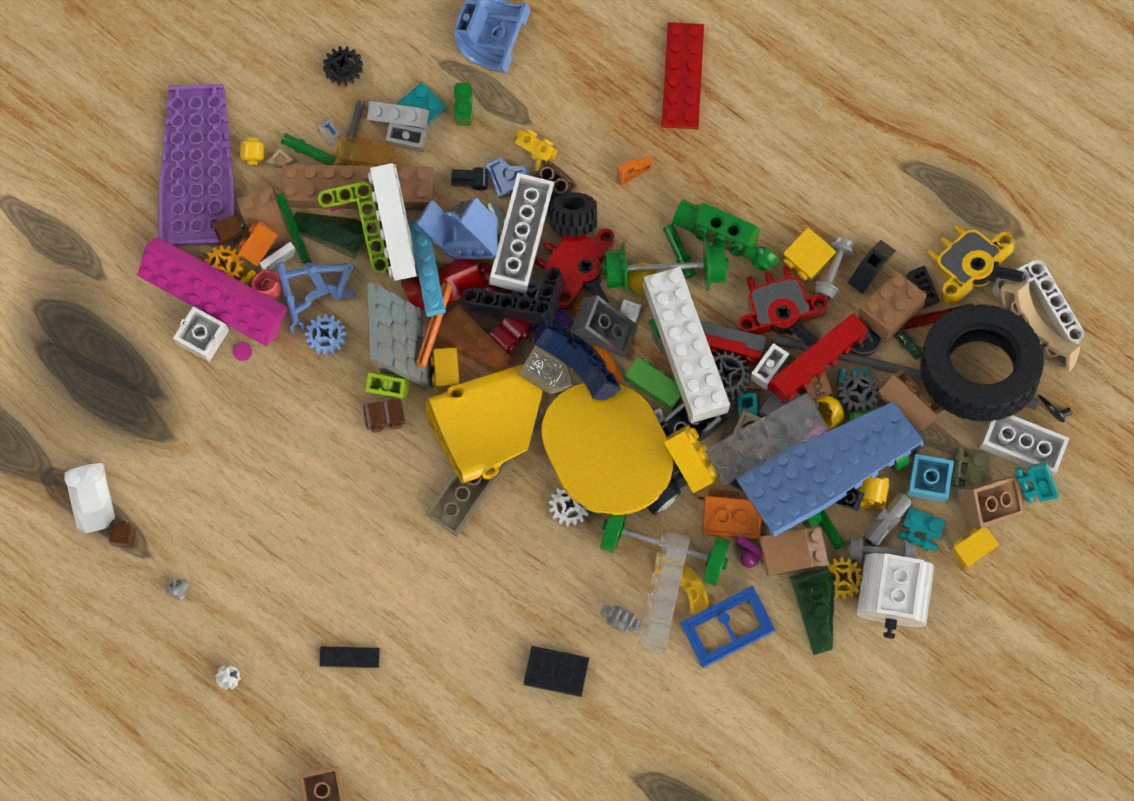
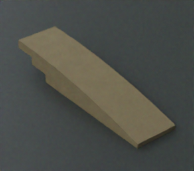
M541 408L538 409L534 429L546 413ZM515 457L505 461L498 468V474L491 479H484L481 475L477 479L461 483L454 471L424 515L457 537Z

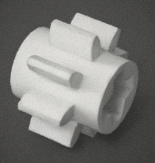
M230 664L227 667L223 665L218 669L219 673L215 677L217 684L221 688L227 690L228 688L233 689L238 686L237 682L241 678L237 668Z

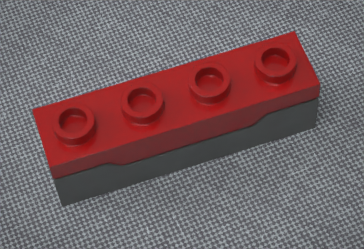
M700 321L712 355H716L717 351L723 354L726 350L727 355H730L731 352H734V357L741 355V359L746 360L748 364L755 365L762 360L767 345V337Z

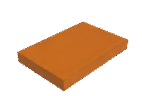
M705 495L702 535L737 538L743 536L749 539H759L761 537L762 518L749 499Z

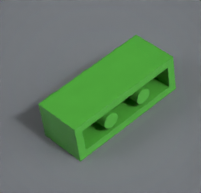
M638 357L625 375L626 382L671 412L682 398L676 380L673 381L668 378V374L663 370L653 368L652 363L646 359L642 360Z

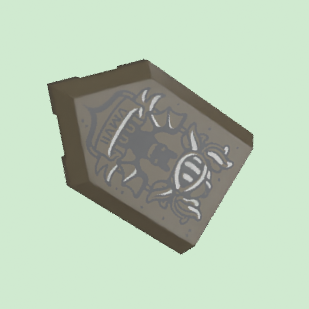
M536 345L518 373L519 376L549 395L566 391L575 386L569 366L554 354Z

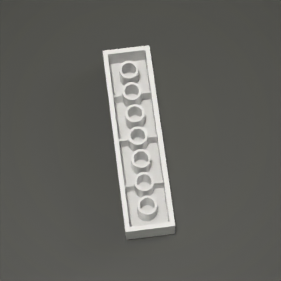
M681 267L644 277L643 289L690 422L694 423L728 413L730 403Z

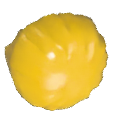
M639 262L633 265H648L649 263ZM656 270L628 271L627 286L635 294L645 296L643 289L644 277L657 274Z
M829 395L821 396L815 400L819 402V411H821L816 423L825 430L832 429L843 420L844 409L840 401Z

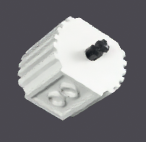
M886 553L866 555L857 616L885 623L884 628L888 630L883 633V636L888 639L895 638L892 630H896L897 625L906 627L926 626L934 565L924 560Z

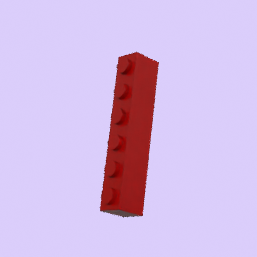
M852 313L772 378L767 387L782 404L786 400L792 401L799 394L798 390L801 388L805 390L810 386L811 380L814 377L818 379L826 372V367H833L840 360L839 357L842 354L846 356L852 351L854 344H861L867 338L865 334L869 329Z

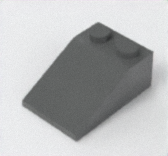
M595 295L583 298L570 331L586 342L620 357H625L637 324L604 299Z

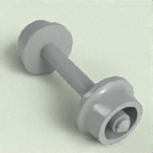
M836 237L834 242L830 243V246L837 252L826 281L815 282V295H824L828 301H832L834 296L838 294L839 289L832 285L842 257H850L854 253L852 250L854 243L844 237Z
M859 536L857 539H850L849 546L846 548L849 551V558L856 559L858 562H861L862 553H886L909 558H916L918 555L916 544L909 543L907 540H903L902 548L863 546V537Z

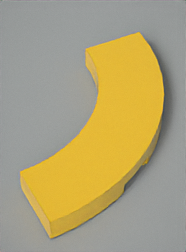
M656 552L654 572L669 576L682 587L689 602V615H695L709 608L707 592L696 572L680 559L669 554Z

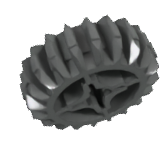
M726 350L721 355L717 351L716 357L713 356L716 366H719L718 372L726 395L733 401L734 395L741 397V392L745 393L747 390L746 386L750 385L748 380L751 379V374L748 373L750 367L745 366L746 360L740 361L741 355L734 357V352L727 355ZM722 371L726 376L728 375V380L724 376L722 377ZM740 376V381L732 387V380Z

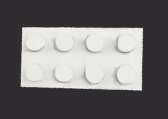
M1012 415L1005 419L989 421L979 449L1025 468H1028L1029 465L1047 462L1051 474L1054 476L1059 468L1069 438Z

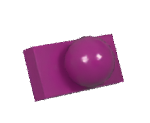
M740 536L735 544L744 550L740 554V563L746 568L755 567L758 561L764 563L761 548Z

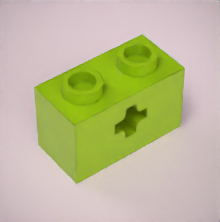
M376 371L368 372L365 392L405 398L408 397L410 380L393 374Z

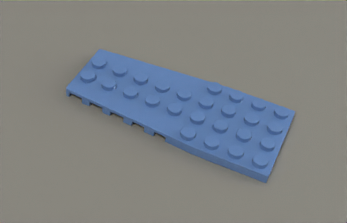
M891 402L778 455L736 478V480L775 537L828 508L845 497L847 491L853 487L857 489L862 486V481L870 476L874 478L879 475V470L886 466L891 467L895 464L894 461L903 455L905 457L911 454L910 450L918 445L922 447L924 443L921 436L897 405Z

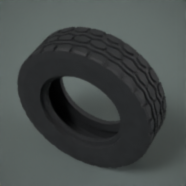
M985 304L956 308L938 319L926 336L920 365L923 384L929 395L933 397V400L940 407L942 406L944 410L957 417L978 422L1005 419L1027 406L1037 391L1044 367V351L1042 344H1040L1041 341L1037 333L1034 332V329L1024 319L1007 309ZM981 341L991 343L1001 348L1009 356L1013 365V372L1006 379L994 384L974 383L963 378L954 369L950 356L959 346L969 342Z

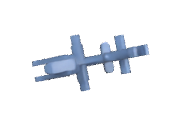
M284 262L276 264L285 295L284 300L287 303L292 322L289 327L291 333H295L294 326L296 324L300 325L302 331L304 330V324L299 321L297 314L309 308L312 304L311 302L316 298L330 293L333 299L338 300L353 296L356 293V290L345 291L349 276L354 269L350 263L316 265L310 262L303 268L287 272ZM342 272L337 287L332 284L326 285L319 273ZM307 274L317 289L306 295L304 302L295 306V298L292 295L288 279Z

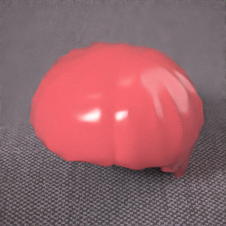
M272 270L259 272L251 283L253 289L273 300H276L283 290L279 274Z

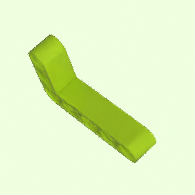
M360 182L321 191L318 195V202L323 207H332L357 201L372 269L376 273L386 272L388 266H390V260L386 259L384 253L386 242L382 240L380 234L382 225L377 219L376 210H378L377 203L373 201L372 191L374 189L372 185L368 182ZM362 185H366L369 188V193L366 196L361 195L359 192ZM344 189L350 191V198L348 200H344L341 197V192ZM326 193L332 197V201L329 204L323 202V195ZM366 204H371L373 207V212L370 215L364 212ZM371 222L377 225L375 233H371L368 230V224ZM374 241L381 243L382 248L380 251L373 250L372 243ZM379 259L386 263L384 270H380L376 266V262Z

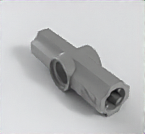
M899 492L889 506L884 508L863 539L869 545L878 547L885 536L901 520L900 517L911 506L912 502L910 499Z

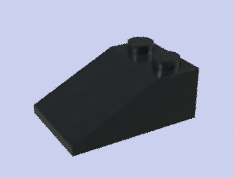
M683 402L660 422V425L663 427L662 429L666 437L689 424L691 428H695L699 435L697 439L701 442L728 419L722 414L691 423Z

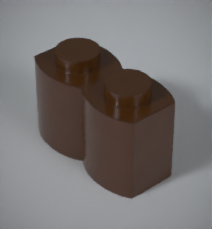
M401 399L363 405L366 428L373 433L383 431L382 428L386 427L399 429L402 427L401 425L406 424Z

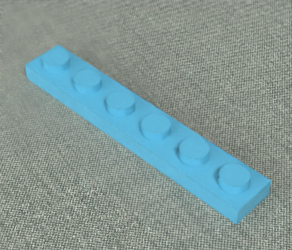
M416 219L408 222L427 317L446 313L432 240L416 225L418 221Z

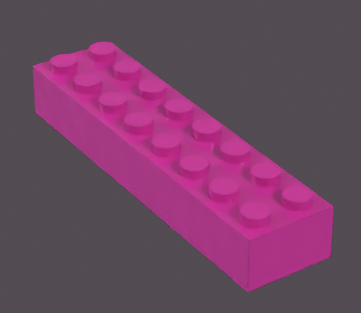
M156 237L145 246L137 276L266 347L277 338L287 310L286 306L159 237Z

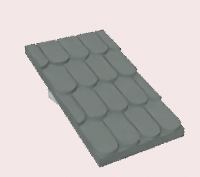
M367 284L370 361L376 363L379 371L382 373L394 372L425 388H433L430 356L425 368L418 367L415 364L430 317H427L426 312L420 307H415L410 302L402 300L396 294L388 292L380 285Z

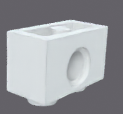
M773 343L751 373L750 380L767 390L770 380L781 371L788 361L789 353Z

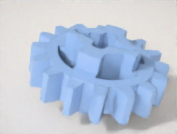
M327 314L324 315L323 319L318 315L316 322L311 319L312 326H306L309 332L305 333V337L309 338L306 340V343L311 345V351L316 349L317 355L322 351L324 356H327L329 351L334 355V349L340 351L339 345H345V341L342 338L347 337L346 333L343 332L346 330L345 326H340L341 320L339 319L335 322V316L332 315L328 319ZM338 330V337L336 340L334 338V335L337 333L336 331ZM314 331L317 332L315 339H313ZM321 331L325 334H329L330 339L326 336H322Z

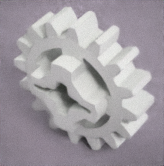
M557 488V495H551L554 501H549V506L553 507L549 509V512L555 513L553 520L559 518V525L566 522V527H569L570 523H573L574 527L577 526L578 520L583 523L582 517L589 516L586 512V507L583 506L582 508L569 496L563 497L567 493L564 489L561 491ZM573 501V507L566 511V504H570ZM557 504L562 507L561 514L557 510ZM570 515H577L576 517L568 518Z

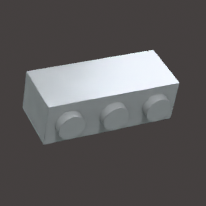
M369 101L367 120L427 129L429 110Z

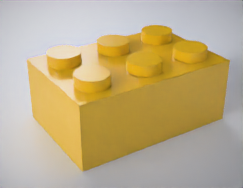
M688 424L670 434L664 443L692 492L695 493L715 481L718 475V468L714 461L710 462L707 456L709 454L704 444L701 445L698 441L699 435L695 428H691Z

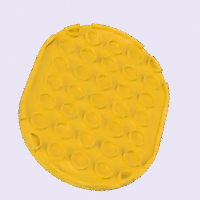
M582 383L561 393L550 404L543 418L542 442L557 478L564 491L573 501L578 502L592 512L625 515L642 510L659 498L671 480L673 457L664 443L667 437L649 403L633 389L619 384L621 389L613 397L605 400L592 399L586 384Z

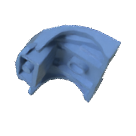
M466 0L458 15L454 30L456 45L460 53L480 67L507 74L513 59L510 54L521 25H526L531 12L528 4L525 2L513 4L503 0Z

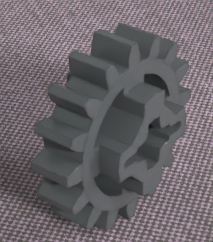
M853 372L852 377L846 375L845 381H840V387H838L837 391L840 393L838 399H843L841 404L842 406L847 404L848 411L853 408L856 414L858 409L865 413L866 408L872 410L873 405L877 404V399L880 396V393L877 391H879L880 387L878 385L874 386L876 379L870 380V374L864 377L863 372H860L859 376ZM852 383V387L846 390V388ZM869 395H871V398L868 401H866V397H869Z

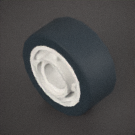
M670 480L667 488L659 498L647 506V508L653 515H657L676 500L681 490Z

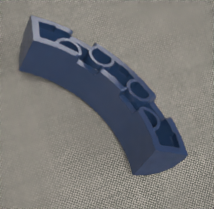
M554 321L548 324H538L534 345L554 354L571 367L586 384L592 399H609L619 392L621 388L614 373H609L605 367L606 362L589 344L576 334L571 336L562 330V325Z

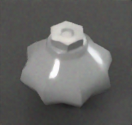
M172 579V582L166 586V594L176 597L177 600L185 598L188 581L186 579Z

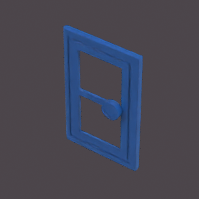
M753 585L680 622L702 668L776 631ZM748 600L761 627L736 639L728 623L730 615L726 611ZM718 616V621L725 625L733 641L708 654L695 627Z

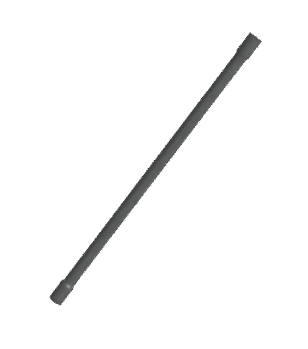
M776 334L775 345L807 351L810 348L804 341ZM849 353L846 356L842 354L839 357L842 361L894 374L904 370L912 378L922 380L921 370ZM1033 397L1025 407L1036 410L1038 398Z

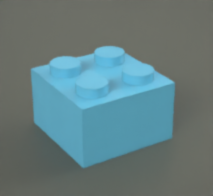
M915 454L911 461L906 496L945 503L949 497L954 461Z

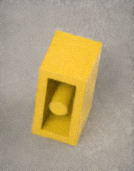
M457 348L433 349L434 356H430L431 367H435V374H432L433 386L436 385L437 391H445L451 386L460 384Z
M986 526L981 529L974 528L969 532L970 536L964 540L962 537L953 543L955 547L951 552L964 570L999 545Z

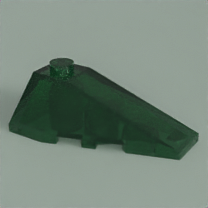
M296 212L293 217L298 226V232H301L300 235L353 259L357 257L365 241L362 222L355 218ZM368 225V230L370 231L372 226Z
M830 569L806 571L789 576L813 655L833 650L835 586Z

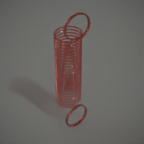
M709 489L711 496H714L712 490ZM714 489L715 496H718L716 489ZM718 490L720 497H723L721 491Z

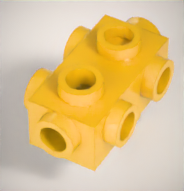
M519 128L514 137L516 139L515 143L531 152V158L536 159L535 171H539L543 167V160L548 162L550 159H555L559 150L552 147L553 142L546 138L542 141L537 138L538 134L528 129L526 132Z

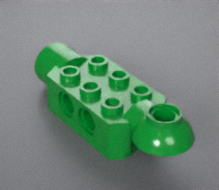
M681 200L674 214L672 224L690 231L701 241L707 238V241L713 243V245H724V248L729 250L732 255L742 256L751 260L752 266L760 271L765 272L768 268L775 266L779 262L775 253L769 248L763 246L755 247L760 231L756 225L706 203L695 205L686 200Z

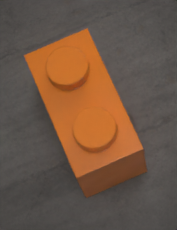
M259 220L257 224L255 222L248 230L251 234L247 239L243 238L238 245V248H240L238 254L256 266L259 265L279 234L277 230L262 220Z

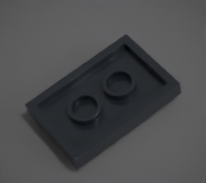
M531 646L523 685L582 697L590 658Z

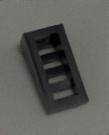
M925 265L907 273V279L917 287V284L925 281L926 284L918 288L921 290L928 288L929 291L925 292L927 294L926 297L930 295L933 297L925 301V306L922 309L940 302ZM922 275V277L915 279L916 276Z

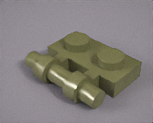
M958 447L956 454L953 455L954 467L951 486L958 487L959 480L964 481L963 488L985 483L989 454L970 450L968 457L963 456L964 448ZM962 464L967 465L965 474L961 473Z

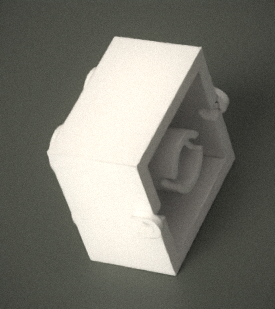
M193 306L187 317L181 320L180 328L173 339L177 345L210 362L229 329L225 323Z

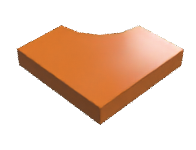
M650 156L639 160L633 158L617 167L618 183L622 186L651 169L652 159Z

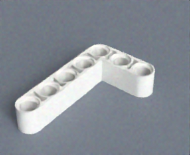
M1034 260L1016 269L1024 272L1023 281L1029 282L1059 335L1069 342L1078 344L1084 337V331L1045 264L1040 260ZM1031 268L1038 269L1039 274L1033 273ZM998 278L992 288L993 294L1001 298V289L998 285H1005L1014 281ZM1041 284L1047 285L1049 290H1044ZM1050 301H1056L1058 306H1053ZM1060 317H1066L1068 323L1062 322ZM1069 333H1075L1077 339L1071 338Z

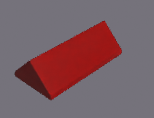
M458 259L437 268L440 285L448 283L452 287L447 304L461 299L464 291L469 288L482 290L485 287L473 259ZM419 276L402 283L401 286L408 301L415 307H420L425 311Z

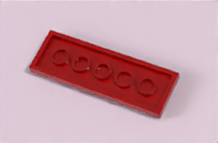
M668 22L662 128L699 129L704 24Z

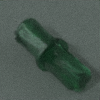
M901 328L894 335L902 345L901 348H905L915 360L921 358L923 351L913 341L914 338H910Z

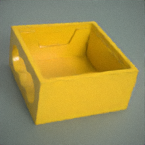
M808 227L783 253L781 260H783L785 266L797 272V276L802 281H807L810 284L831 262L837 251Z

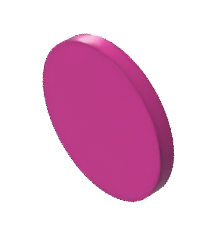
M241 342L233 348V355L239 361H246L251 357L252 349L249 344Z

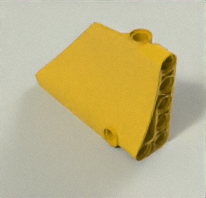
M523 364L451 386L445 393L426 398L425 414L427 422L461 483L477 479L481 475L484 479H491L498 474V468L505 461L528 450L543 390L518 375Z

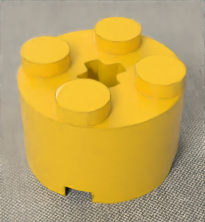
M870 476L862 481L863 485L856 489L865 493L860 507L870 509V506H876V509H884L889 489V479L886 477L871 478Z

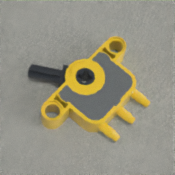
M955 225L953 229L960 235L959 238L952 243L950 240L942 237L940 242L946 249L940 255L931 249L927 251L930 258L938 264L939 274L947 281L942 287L943 300L948 305L957 304L973 289V286H985L991 281L995 282L996 278L1017 282L1023 280V271L999 267V264L1014 250L1013 236L1008 232H1001L990 241L977 230L966 231L962 227Z

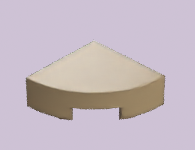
M280 148L267 160L269 165L277 168H282V165H290L294 162Z

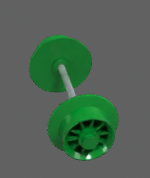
M704 238L703 262L628 265L625 242H622L620 250H606V264H602L603 275H606L607 288H622L624 294L627 295L628 271L663 270L681 267V269L703 268L706 291H709L711 283L726 282V269H729V261L725 256L724 245H709L707 238Z

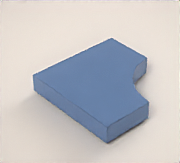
M502 156L486 164L497 195L501 199L513 192L517 173L530 176L526 165L511 166Z

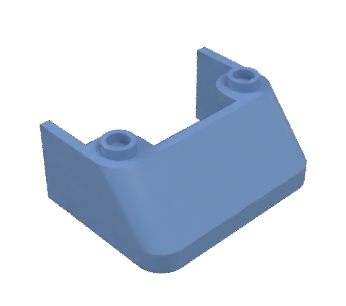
M476 197L473 198L462 217L456 212H444L431 200L416 222V225L453 259H492L498 251L497 219L495 214L488 210Z

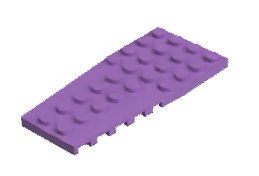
M223 84L169 86L168 101L166 103L165 135L163 137L164 150L162 152V169L159 184V238L174 246L220 244L213 231V224L235 214V187L225 88ZM235 240L226 244H235Z

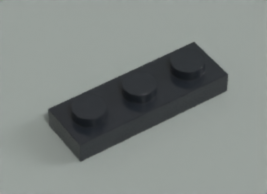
M320 646V667L379 668L380 648Z

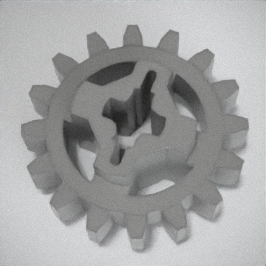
M604 605L600 612L602 617L608 619L606 623L619 631L627 633L631 630L634 633H638L642 626V623L635 619L636 614L622 606L615 605L611 607Z

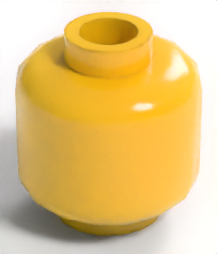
M244 138V141L240 143V159L246 161V165H258V161L264 159L263 142H260L259 138Z

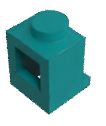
M745 392L741 397H737L739 418L743 410L759 416V411L761 410L760 398L756 392Z

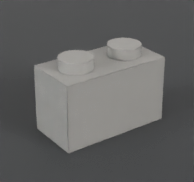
M389 122L386 136L388 146L424 153L427 140L426 130Z

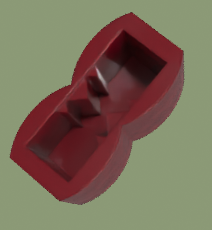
M505 318L488 335V338L504 355L508 352L511 354L518 347L517 343L521 339L526 340L530 336L532 327L527 321Z

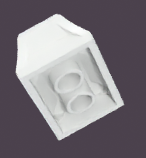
M102 463L88 464L70 469L64 473V480L68 487L77 529L87 534L106 529L112 520H116L105 468Z

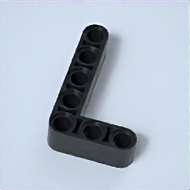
M551 267L544 274L537 298L475 288L465 290L462 298L467 309L474 313L548 324L554 319L565 281L560 269Z

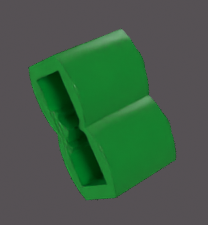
M456 83L454 86L455 122L457 126H471L473 121L472 87L470 83Z

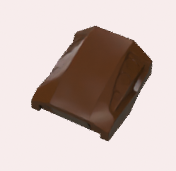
M548 161L533 176L554 182L550 203L555 197L564 193H570L577 187L574 180L551 161Z

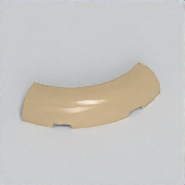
M1014 281L1001 286V298L1004 309L1020 316L1034 329V332L1037 333L1041 341L1044 359L1048 360L1050 365L1070 372L1077 362L1080 345L1063 339L1043 322L1033 305L1029 282Z

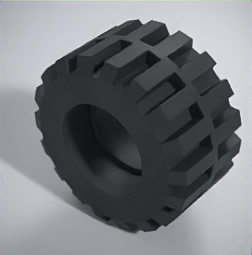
M578 192L564 193L552 199L550 203V225L552 230L556 231L557 234H562V236L579 237L594 231V228L597 227L596 200L592 196Z

